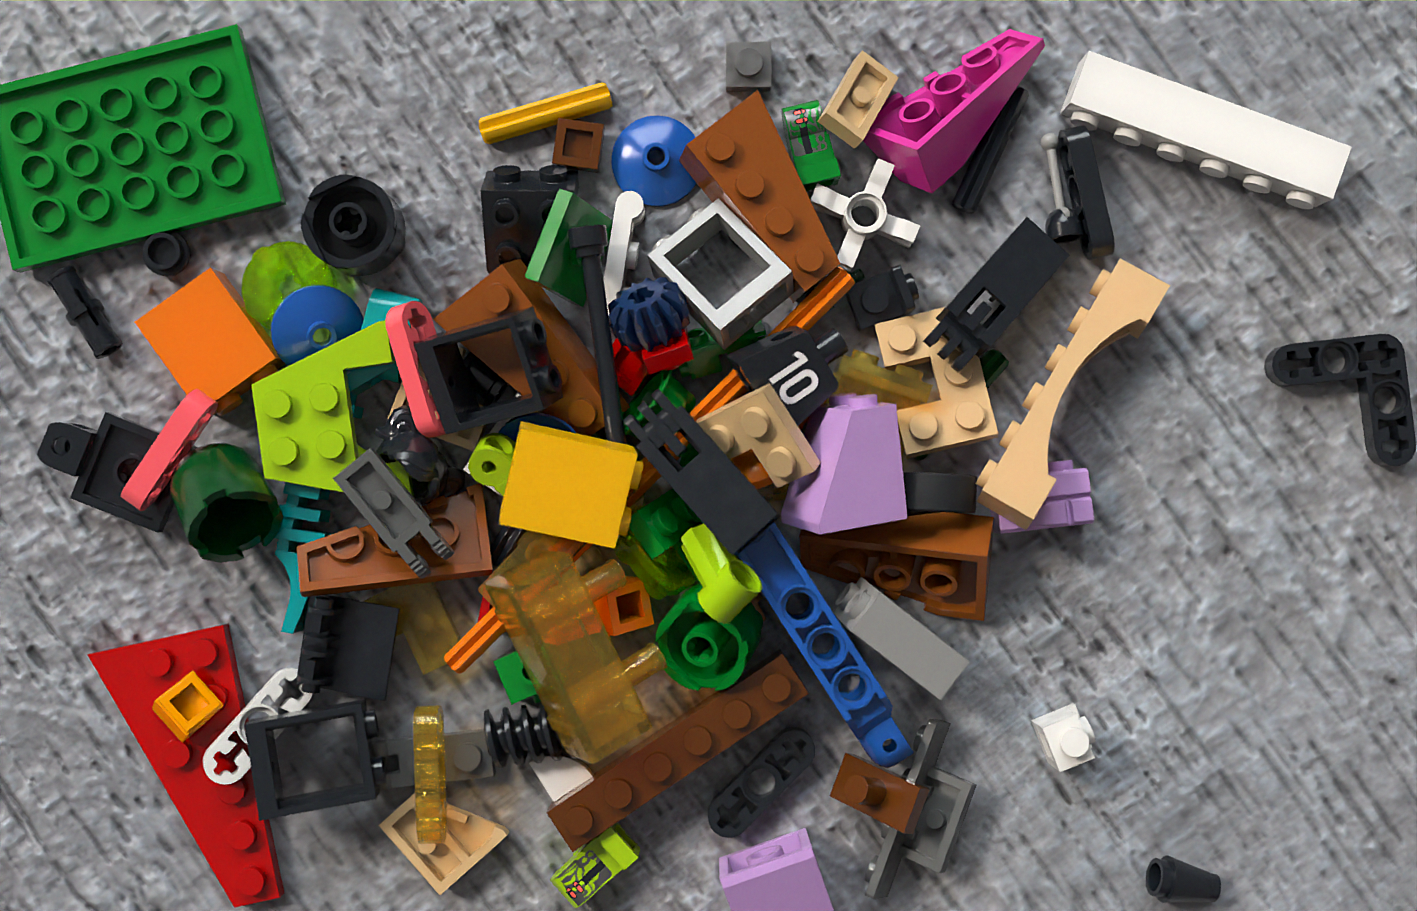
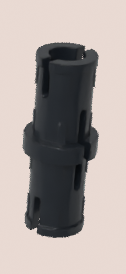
M74 266L63 267L47 278V283L53 288L68 312L66 314L67 321L71 326L78 327L96 359L107 357L122 347V341L118 339L102 314L104 306L99 299L92 298L76 273Z

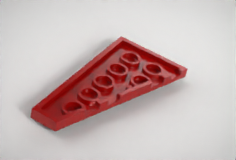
M229 623L87 654L234 908L280 898L285 892L270 820L259 821L251 767L238 781L231 784H218L212 781L203 768V757L208 747L246 706ZM194 671L224 706L184 742H181L153 711L152 706L158 697L190 672ZM247 717V719L245 720V723H244V724H246L247 722H249L248 717ZM236 731L228 738L236 742L233 749L227 754L218 751L213 756L217 762L214 772L218 774L225 769L231 773L236 770L238 766L234 762V757L242 748L249 756L248 745L241 740Z

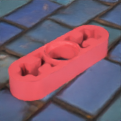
M410 301L394 306L387 312L385 325L415 426L423 436L428 438L446 435L433 397L428 394V390H430L428 383L419 373V357L414 347V344L436 334L430 312L418 301Z
M199 389L191 391L178 405L121 492V498L139 511L146 510L161 494L171 479L172 472L178 463L188 454L214 415L218 403Z

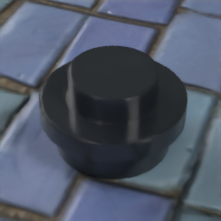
M176 232L156 233L146 240L142 252L146 266L153 273L165 277L181 273L187 267L191 255L187 241Z

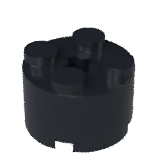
M337 175L321 182L309 195V201L301 218V230L304 240L315 256L336 270L352 276L375 274L388 267L405 248L406 227L402 211L397 203L376 183L355 175ZM357 218L361 223L358 225V231L351 234L348 232L352 229L351 220Z

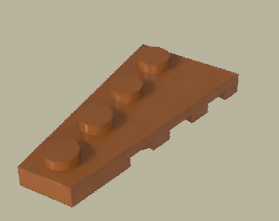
M478 483L466 487V491L445 498V495L440 496L432 502L421 506L433 520L431 525L439 531L454 551L450 558L444 560L433 551L430 543L421 532L409 541L408 544L429 565L431 573L424 579L418 577L398 552H392L371 525L361 528L354 526L297 546L301 596L310 597L492 575L493 568L482 484Z

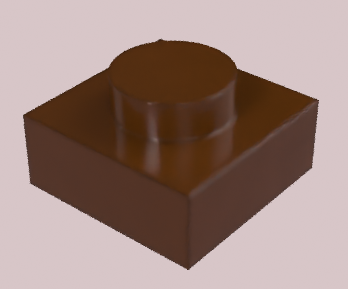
M558 118L552 165L564 166L571 170L599 173L605 132L604 124Z

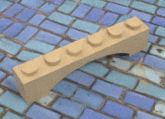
M1121 258L1112 273L1104 269L1101 271L1089 294L1097 297L1090 310L1082 306L1079 308L1067 331L1074 334V337L1067 348L1058 344L1045 366V369L1052 372L1045 386L1035 382L1022 404V407L1030 410L1023 423L1019 424L1013 420L1001 439L999 445L1006 448L1004 455L999 463L990 459L975 484L983 488L976 502L1025 530L1029 527L1057 480L1048 473V442L1054 415L1066 387L1079 370L1101 350L1129 334L1138 339L1170 287L1169 284Z

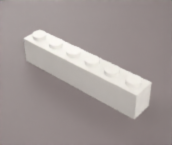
M1088 51L1078 63L1060 112L1061 115L1070 117V122L1076 127L1085 125L1091 131L1100 128L1113 133V138L1122 144L1139 146L1141 143L1157 149L1156 154L1161 158L1174 162H1182L1183 160L1200 165V171L1207 175L1218 178H1225L1227 175L1242 180V185L1248 190L1265 194L1272 191L1285 196L1288 204L1302 209H1313V207L1322 205L1334 198L1352 148L1338 141Z

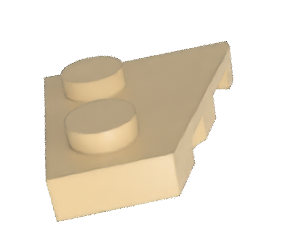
M418 791L378 825L439 895L444 893L510 832L503 825Z

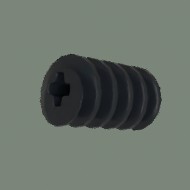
M576 698L573 712H568L564 701L558 700L556 712L553 715H550L545 702L539 704L537 717L531 716L526 704L521 705L518 719H513L508 707H503L500 721L498 722L494 721L489 709L484 711V732L488 753L499 768H504L507 765L510 754L516 765H523L526 762L528 751L535 763H542L544 761L546 749H548L554 761H560L565 746L573 759L581 756L584 743V727L578 698Z

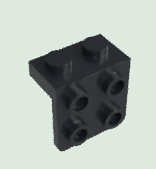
M503 165L494 168L493 171L486 172L480 192L486 269L489 274L500 265L517 259H521L528 268L559 189L578 195V170H567L566 167L560 165H548L541 167L539 171H521L518 166Z

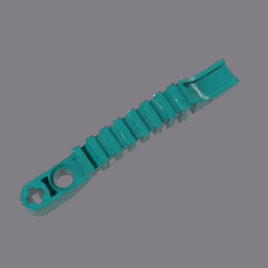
M375 288L369 298L361 330L378 321H384L387 312L392 307L410 301L422 303V299ZM396 360L395 364L350 370L347 377L353 417L362 419L364 408L355 406L359 394L383 380L399 384L402 382ZM285 482L283 494H288L286 504H279L283 519L280 530L274 537L278 539L275 555L282 562L288 573L291 589L281 632L294 634L304 630L309 597H302L300 593L297 558L298 543H309L334 533L302 528L303 520L318 523L329 522L331 511L306 506L308 498L328 500L330 490Z

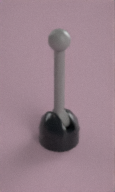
M1047 133L1041 138V147L1047 151L1056 209L1049 214L1046 220L1045 233L1057 244L1069 243L1084 237L1083 225L1079 214L1073 209L1065 207L1056 154L1059 139L1055 134Z

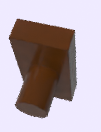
M845 753L830 797L902 833L914 834L929 789L862 757Z

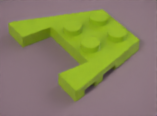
M385 320L378 321L251 384L264 478L343 492L333 478L359 457L347 371L395 364ZM398 461L386 463L414 497L412 477Z

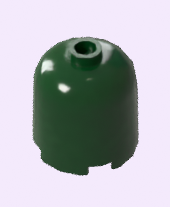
M227 443L203 445L185 455L172 472L170 483L172 498L188 542L198 551L202 559L218 563L241 560L244 558L243 551L253 548L260 542L263 547H266L279 532L283 514L278 505L277 498L266 478H264L256 460L242 447Z

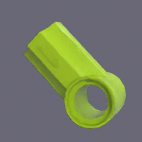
M703 523L697 527L690 528L680 538L683 542L681 548L703 587L698 592V600L701 607L711 618L725 624L729 623L762 590V583L755 571L743 561L738 560L736 556L731 555Z

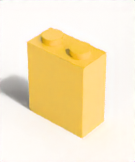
M521 421L501 505L499 524L615 549L618 535L626 536L628 532L632 508L625 507L629 488L638 489L643 462L636 460L638 454L634 446Z

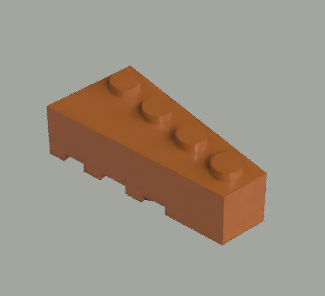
M521 259L500 265L433 319L443 329L448 331L533 306L537 318L541 320L547 334L546 346L552 364L558 368L561 374V390L564 396L541 411L544 414L563 420L577 434L591 437L605 426L596 360L543 288L525 278L527 267ZM510 328L460 342L521 395L531 393ZM620 394L621 407L623 413L624 411L629 409L630 406Z

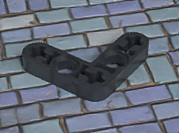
M1373 334L1294 343L1275 348L1267 355L1264 363L1266 376L1272 383L1278 386L1289 387L1357 379L1365 448L1368 457L1373 463L1386 467L1401 466L1413 458L1416 452V437L1406 358L1403 345L1396 337L1390 334ZM1330 347L1340 350L1345 359L1344 366L1338 373L1328 371L1323 363V356ZM1378 348L1382 351L1387 350L1388 359L1382 360L1381 363L1379 360L1359 362L1358 353L1375 351ZM1287 355L1291 361L1310 358V367L1293 370L1289 376L1288 371H1280L1279 362L1286 360ZM1381 388L1391 390L1396 399L1393 410L1387 414L1379 411L1374 402L1375 395ZM1397 419V426L1378 427V421L1383 422ZM1389 439L1398 441L1399 450L1392 451V454L1391 452L1383 451L1382 442H1387Z

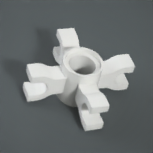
M877 159L864 191L848 198L832 189L817 184L810 200L815 210L841 219V225L846 236L837 255L840 261L837 267L843 268L848 273L851 272L864 240L879 234L897 244L910 248L920 228L918 224L887 214L882 195L895 165L881 159ZM858 206L870 208L875 215V223L868 227L856 224L852 218V210Z

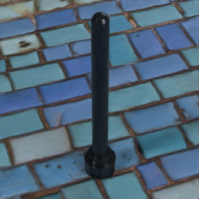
M588 225L568 230L570 250L576 252V259L582 260L606 438L608 441L627 445L600 258L605 255L604 247L608 246L606 226Z

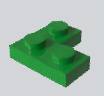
M672 488L631 516L629 528L651 560L673 546L695 579L700 583L681 548L683 542L680 538L690 528L702 524L691 520L685 514L680 505L678 494Z

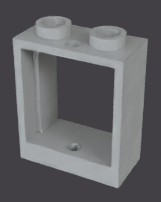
M719 198L708 207L696 210L688 219L687 224L672 236L667 235L661 238L654 245L652 252L647 255L653 277L655 279L666 277L669 282H677L680 291L684 293L687 300L689 314L724 350L794 293L792 270ZM720 230H723L764 272L716 310L675 267Z
M862 577L856 584L853 582L849 583L836 599L835 604L838 607L833 613L851 632L939 700L942 699L970 663Z

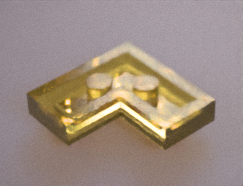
M435 582L391 587L364 600L365 602L400 608L396 637L404 633L423 675L447 664L444 660L445 654L461 640Z

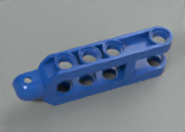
M774 522L738 556L760 578L762 593L867 755L874 763L881 767L889 768L895 766L914 752L891 717L893 705ZM796 592L806 593L809 598L807 609L800 614L788 613L786 611L787 599ZM821 633L833 634L834 642L828 651L824 653L812 651L814 638ZM849 673L858 674L859 681L853 690L848 692L838 690V684L845 675ZM892 739L889 745L883 746L885 740Z

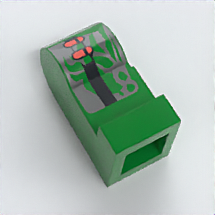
M818 100L781 109L789 156L806 192L814 191L817 184L825 187L838 185L841 177L830 136L827 134L826 128L817 122L823 113Z

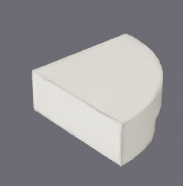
M545 754L542 763H535L533 760L529 762L553 802L577 788L594 775L591 769L582 761L563 755L560 761H554L550 754Z

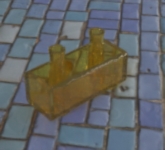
M545 550L484 583V586L496 608L494 612L499 622L503 623L548 714L547 720L551 728L556 730L566 753L593 764L652 728V724L634 686L657 672L665 670L667 664L660 649L651 642L621 661L593 602L619 587L627 585L625 573L615 559H609L606 563L580 576L570 553Z

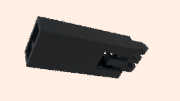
M1026 217L938 314L936 319L939 323L923 342L930 348L939 341L941 336L946 339V344L939 350L937 355L945 360L954 349H957L961 355L953 361L951 367L957 373L960 372L974 355L980 357L994 344L1070 255L1032 220ZM986 290L991 295L989 301L992 303L996 299L1000 305L981 324L980 322L992 308L983 301L972 314L967 312V310Z
M658 388L651 394L654 401L663 408L658 414L643 401L637 408L649 422L642 427L640 422L631 414L623 422L641 441L636 446L730 554L738 556L778 520L781 515L688 411L682 406L677 409ZM678 431L699 453L684 468L663 446L666 443L680 458L688 448L675 436Z

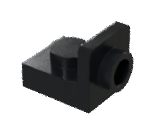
M897 265L885 273L854 283L853 287L846 293V297L858 330L862 331L875 326V324L910 314L916 309L914 300L919 299V293L911 273L904 275L901 265Z

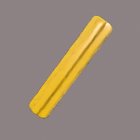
M601 82L479 119V129L485 143L492 144L557 125L558 118L574 120L608 110L612 107V99L606 83Z

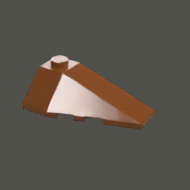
M940 512L907 516V519L825 534H817L801 529L799 534L801 564L804 569L847 584L851 582L856 584L862 577L871 585L884 589L883 594L886 597L897 601L900 595L922 602L924 603V611L939 616L984 621L992 556L994 517Z

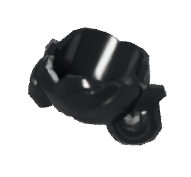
M403 405L394 409L385 426L376 427L374 434L383 440L376 452L385 463L398 461L412 477L414 498L421 505L428 504L435 498L445 495V498L452 496L464 487L465 473L455 466H449L445 457L438 451L437 445L418 431L409 406Z

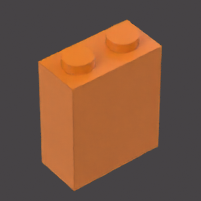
M211 267L135 321L137 327L186 395L194 389H199L218 403L214 415L217 413L219 416H223L237 408L243 402L240 396L252 388L251 384L278 372V369L285 364L275 351L272 339L226 275Z

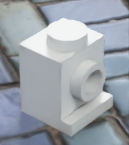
M1070 704L1031 720L1047 762L1059 772L1095 758L1091 749V744L1096 742L1094 733L1085 716L1080 717L1075 704Z

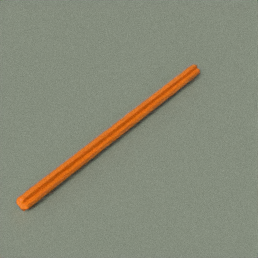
M836 267L766 337L795 325L808 331L853 287L855 282L851 275L843 268ZM733 369L689 413L695 420L742 397L747 392L735 370ZM678 431L675 436L687 447L689 444L688 440ZM665 443L663 446L678 460L679 457ZM646 457L641 460L643 462V469L638 489L629 488L625 507L630 508L662 476ZM562 538L445 654L444 660L447 665L458 674L466 671L593 544Z

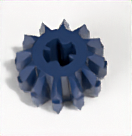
M647 277L641 283H631V287L627 290L618 291L616 299L607 305L610 313L608 315L611 322L610 327L621 346H628L631 352H637L642 348L651 352L655 346H667V341L682 336V329L690 324L688 303L684 293L680 291L677 282H669L666 277H660L654 281Z

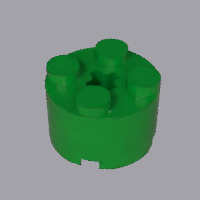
M697 584L687 589L678 598L659 624L656 631V641L658 640L660 650L658 658L664 671L683 687L699 691L701 687L716 688L714 691L724 690L738 680L757 649L761 638L763 618L753 604L749 602L729 623L724 624L714 620L704 611L699 603L698 592L703 587L701 584Z

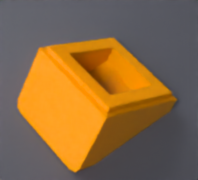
M192 671L154 701L152 709L177 738L184 742L224 705L196 673Z

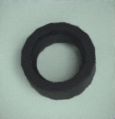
M903 472L907 511L976 512L977 484L975 483L977 476Z

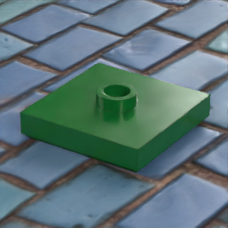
M559 189L525 273V278L572 304L584 307L587 296L582 260L576 259V252L570 250L568 230L588 225H605L609 243L613 220L576 194Z

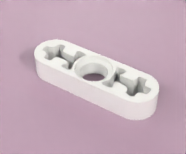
M285 668L275 673L208 747L203 757V768L212 781L218 784H231L238 781L251 767L250 758L243 748L234 757V762L238 767L232 773L226 769L220 774L214 772L217 762L213 756L218 751L227 754L233 749L236 742L228 738L234 731L247 744L244 723L250 714L261 711L269 716L278 715L273 708L262 704L261 701L266 695H269L270 699L275 702L283 692L282 687L279 686L280 681L284 678L293 681L297 677L298 669ZM299 684L298 689L302 693L301 697L297 700L292 697L287 698L280 708L287 710V713L301 711L310 701L313 693L301 691L302 684ZM285 728L273 730L275 739Z

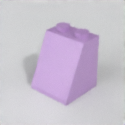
M851 392L831 395L828 404H821L810 414L804 433L805 439L821 463L814 472L790 482L781 512L782 523L817 534H825L907 519L896 404L878 402L877 395L874 394L857 396L856 393Z
M806 828L719 858L720 882L731 911H834Z

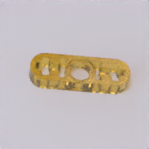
M441 705L416 706L413 718L417 839L419 844L445 843L447 834V797L443 709Z

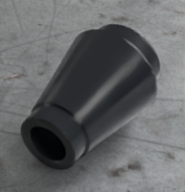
M1166 855L1161 859H1152L1146 871L1147 891L1151 896H1156L1162 903L1215 902L1220 896L1221 880L1217 874L1210 873Z

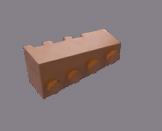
M758 90L686 144L679 162L712 203L719 198L792 270L794 293L789 298L793 303L828 276L840 264Z

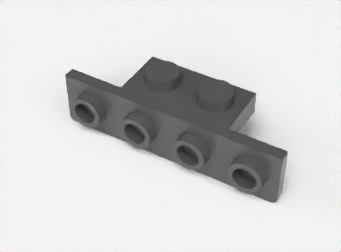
M929 719L927 725H922L916 734L913 750L917 752L911 769L907 768L903 772L902 777L929 789V793L914 834L902 833L883 824L881 837L885 839L879 856L876 855L871 860L865 875V881L869 883L865 895L872 899L888 897L902 856L938 873H945L977 784L935 767L951 724L944 720Z

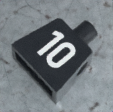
M795 325L738 349L726 357L748 393L770 383L796 425L799 426L838 389L839 383L828 365L847 353L849 349L835 328L830 329L813 340L807 330Z

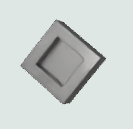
M726 42V92H755L757 90L759 92H771V42Z

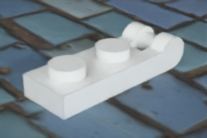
M633 191L621 193L615 205L604 274L607 305L616 299L618 291L630 288L625 287L627 269L636 270L639 242H633L632 237L634 226L639 225L644 220L645 207L642 197Z

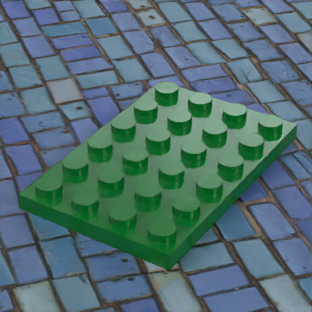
M237 24L0 84V221L12 270L22 273L143 242L156 233H178L286 205L243 31Z

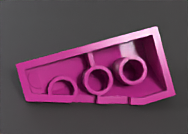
M1008 29L964 54L961 59L962 65L942 75L935 71L923 78L925 86L904 98L898 92L886 99L863 142L879 159L895 165L892 173L901 182L933 193L968 160L1044 49V39Z

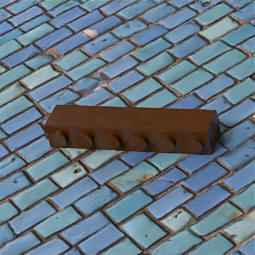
M779 649L743 673L734 684L724 690L716 691L594 773L592 778L557 801H552L546 813L571 851L574 852L809 694L781 649Z

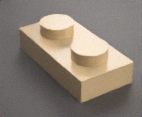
M862 50L853 60L817 122L855 149L864 140L899 77Z

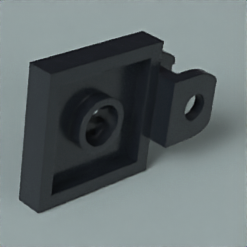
M105 412L98 430L81 424L54 422L48 426L37 456L47 466L73 477H78L70 496L71 499L157 533L163 532L174 506V500L170 491L171 479L158 498L144 511H139L121 498V492L129 480V475L123 472L124 466L126 464L134 465L137 460L141 462L160 434L159 431L110 412ZM68 442L70 443V450H69V451H68V448H67ZM193 445L189 452L197 448V446Z

